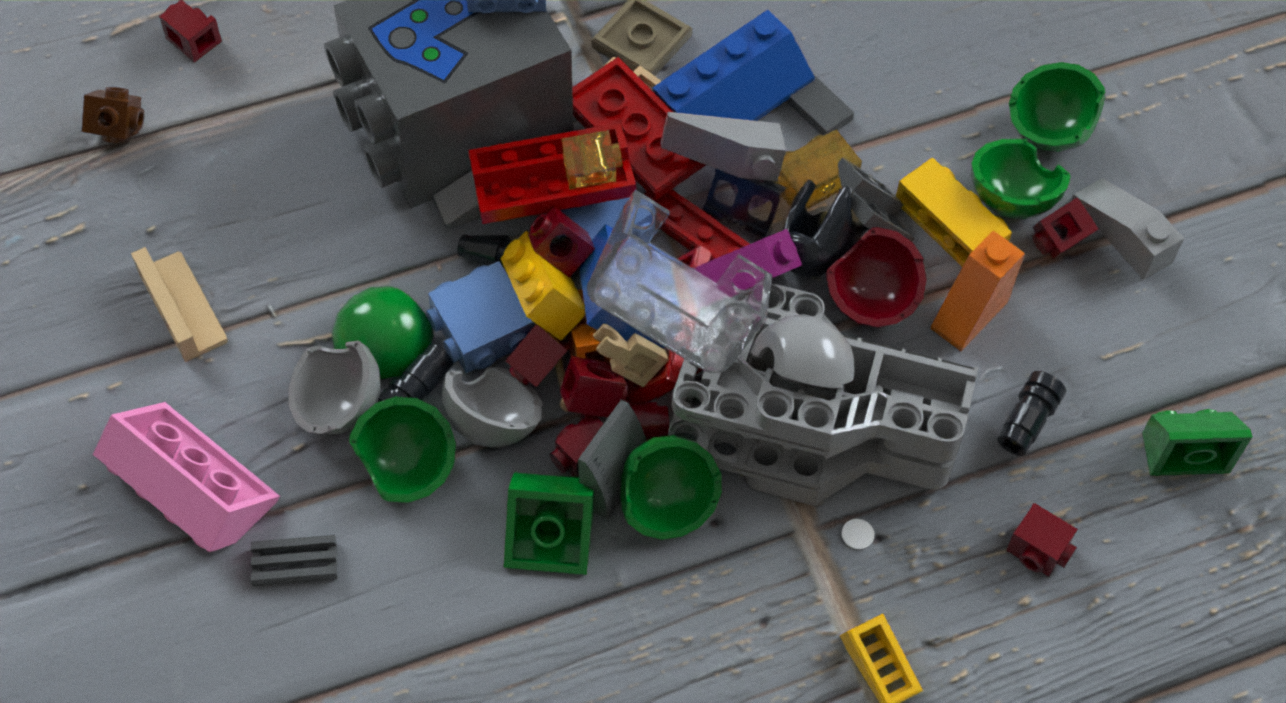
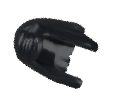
M808 179L793 199L783 230L788 229L802 262L801 266L790 271L803 277H816L827 273V269L844 256L870 230L861 221L856 223L852 219L851 200L853 191L850 187L842 186L829 211L820 212L815 215L808 213L806 203L815 190L816 184Z

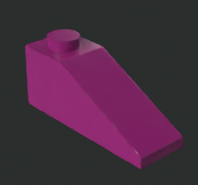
M785 229L685 271L681 275L696 310H699L802 265V262L788 229Z

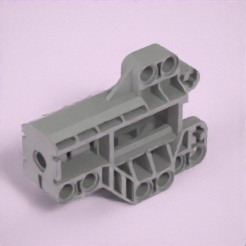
M761 283L752 289L746 308L724 303L723 308H712L713 304L705 307L702 313L699 343L704 350L690 352L683 361L673 391L671 410L673 409L674 414L669 426L668 436H676L683 432L693 434L697 439L696 443L713 456L718 469L744 475L746 484L756 491L813 506L818 505L865 473L927 489H939L948 483L965 432L978 367L973 368L945 361L942 358H934L906 351L903 348L898 349L862 340L859 337L854 338L843 335L850 343L854 355L853 381L843 384V388L809 385L782 377L773 370V352L766 351L762 358L752 357L753 353H751L756 338L763 329L786 316L806 314L831 323L824 315L825 305L820 297L810 292L774 283ZM699 367L706 368L701 383L694 381L695 373ZM694 404H699V405H700V406L697 407V408H692V407L694 406ZM719 443H729L736 448V452L732 455H722L714 447Z

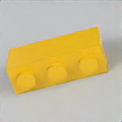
M933 157L899 181L896 197L904 204L901 209L962 267L969 254L993 230L1006 240H1010L1012 231L1009 230L1006 222L992 214L974 192L968 191L956 180L949 168L941 166Z
M526 230L519 239L513 240L506 247L504 255L500 259L526 317L562 341L586 315L585 305L571 277L565 275L534 252L528 237L529 232Z

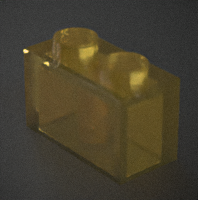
M836 129L826 135L815 136L807 145L795 151H787L778 182H773L787 187L782 198L791 207L793 199L808 179L812 180L816 184V188L806 203V209H809L840 191L842 186L838 162L842 157L861 168L862 160Z

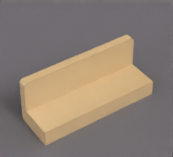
M146 247L131 253L137 271L185 362L228 342L225 332L181 252H175L153 262Z

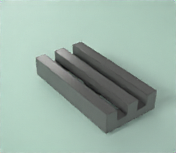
M335 535L251 542V582L253 586L338 579L337 541ZM328 562V566L262 572V567L301 566L307 563Z

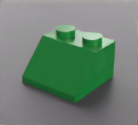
M1214 409L1181 414L1172 410L1161 411L1150 416L1142 432L1150 476L1231 473L1253 438L1251 429L1233 412H1217Z
M514 472L508 488L503 568L587 575L594 514V490L580 484L579 478Z

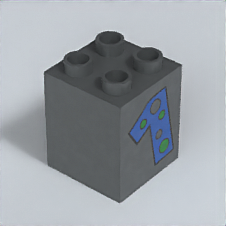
M346 0L333 5L339 38L324 43V49L332 72L341 86L333 90L337 108L350 132L364 128L366 135L371 143L363 146V150L371 173L379 187L383 188L397 182L410 208L433 200L435 194L472 171L468 150L573 131L572 50L547 10L545 12L530 13L468 12L467 0Z

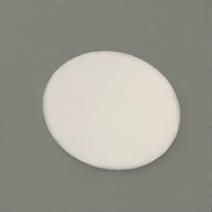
M852 519L845 523L842 528V539L851 548H867L874 540V530L865 520Z

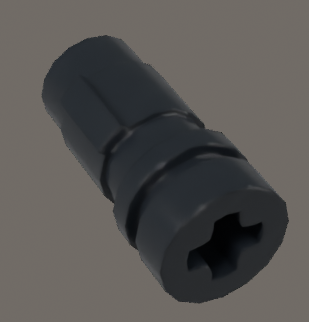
M430 344L405 369L399 379L391 381L388 388H385L379 395L377 402L393 397L418 398L423 401L445 378V374L454 365L452 358L441 347Z
M1043 371L1031 372L1018 395L1020 401L1015 404L997 438L999 445L1014 455H1026L1031 444L1035 442L1044 427L1047 417L1054 415L1058 405L1067 392L1065 385L1049 373Z

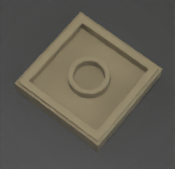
M628 0L591 39L592 48L610 59L619 57L632 71L641 65L656 76L692 36V27L646 0Z

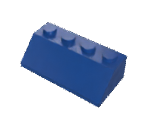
M767 9L652 87V90L675 113L758 121L787 101L792 94L813 82L815 76L792 32Z

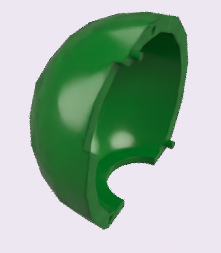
M1064 62L1041 65L1025 74L1013 88L1008 104L1012 124L1023 140L1025 138L1028 139L1029 143L1040 150L1062 152L1081 147L1090 138L1099 121L1105 101V87L1093 72L1080 65Z
M1026 138L1024 140L1000 139L987 143L975 152L971 163V178L980 200L991 211L1011 219H1029L1049 211L1062 199L1071 178L1070 173L1060 165H1057L1053 171L1045 169L1038 160L1037 148L1029 143Z
M391 286L370 287L351 297L337 313L332 329L334 349H346V342L360 341L369 348L378 364L380 379L401 376L414 359L432 344L434 338L432 326L420 306L408 294Z
M393 397L375 403L358 418L349 436V443L367 469L381 498L389 502L409 503L431 495L445 483L455 463L456 441L450 423L436 407L418 398Z
M675 435L655 437L635 448L629 454L622 473L621 506L627 523L642 535L661 540L683 537L700 528L714 513L722 493V473L719 471L713 456L695 441Z

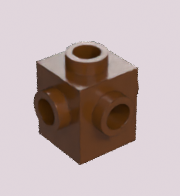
M106 87L105 91L98 89L85 94L81 132L102 135V140L105 142L124 143L125 139L138 134L144 124L145 113L144 109L141 108V97L128 95L129 90L121 87Z

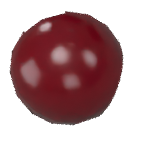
M873 227L844 256L827 269L826 278L830 297L840 312L857 324L875 328L898 324L912 315L924 299L927 282L923 263L924 258L914 243L897 231Z

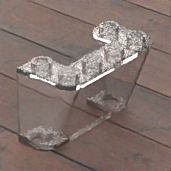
M635 189L623 206L587 284V294L590 300L600 308L700 369L709 373L726 371L766 322L772 274L738 254L719 281L715 283L650 243V241L666 220L670 211ZM638 208L647 209L652 214L653 221L647 226L634 224ZM747 272L755 278L756 283L751 289L742 290L734 285L733 277L737 273Z

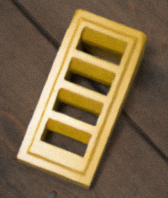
M884 614L840 635L846 650L879 703H900L923 691ZM874 633L878 641L864 647L861 639ZM883 648L887 656L872 662L869 655ZM893 663L896 671L880 678L877 670ZM902 678L906 685L888 693L885 686Z

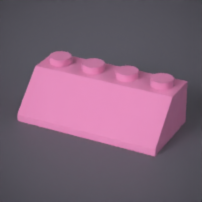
M166 402L112 414L93 453L97 459L106 465L109 472L124 480L135 490L139 497L149 501L163 513L169 522L180 527L193 538L196 545L206 549L208 552L235 544L277 503L280 497L279 494Z

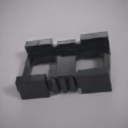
M715 169L716 173L702 210L721 220L724 218L727 221L732 220L733 224L738 223L740 227L745 225L744 230L762 238L768 237L773 229L771 226L780 200L785 194L787 187L773 181L764 180L760 182V180L739 178ZM719 180L727 181L737 187L738 192L733 206L726 205L715 199ZM754 195H759L771 201L772 208L767 221L750 215L749 207Z

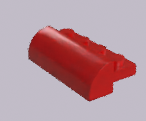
M621 123L468 150L482 224L547 213L553 206L558 210L637 196L636 182L629 161L628 146Z

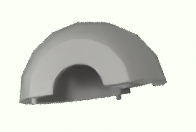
M806 314L786 316L772 323L758 335L751 350V353H753L752 357L762 358L766 351L773 352V370L782 377L801 383L826 388H843V384L852 382L854 378V355L850 343L832 323Z
M360 341L346 342V349H331L323 346L306 348L295 366L289 384V408L295 422L306 432L327 436L345 433L353 429L358 418L377 403L381 392L380 370L369 348Z
M486 368L479 378L471 382L462 381L463 373L461 371L451 370L445 374L442 391V403L452 428L475 445L502 448L515 444L530 434L542 419L541 407L543 402L536 390L529 384L526 386L519 382L504 368Z

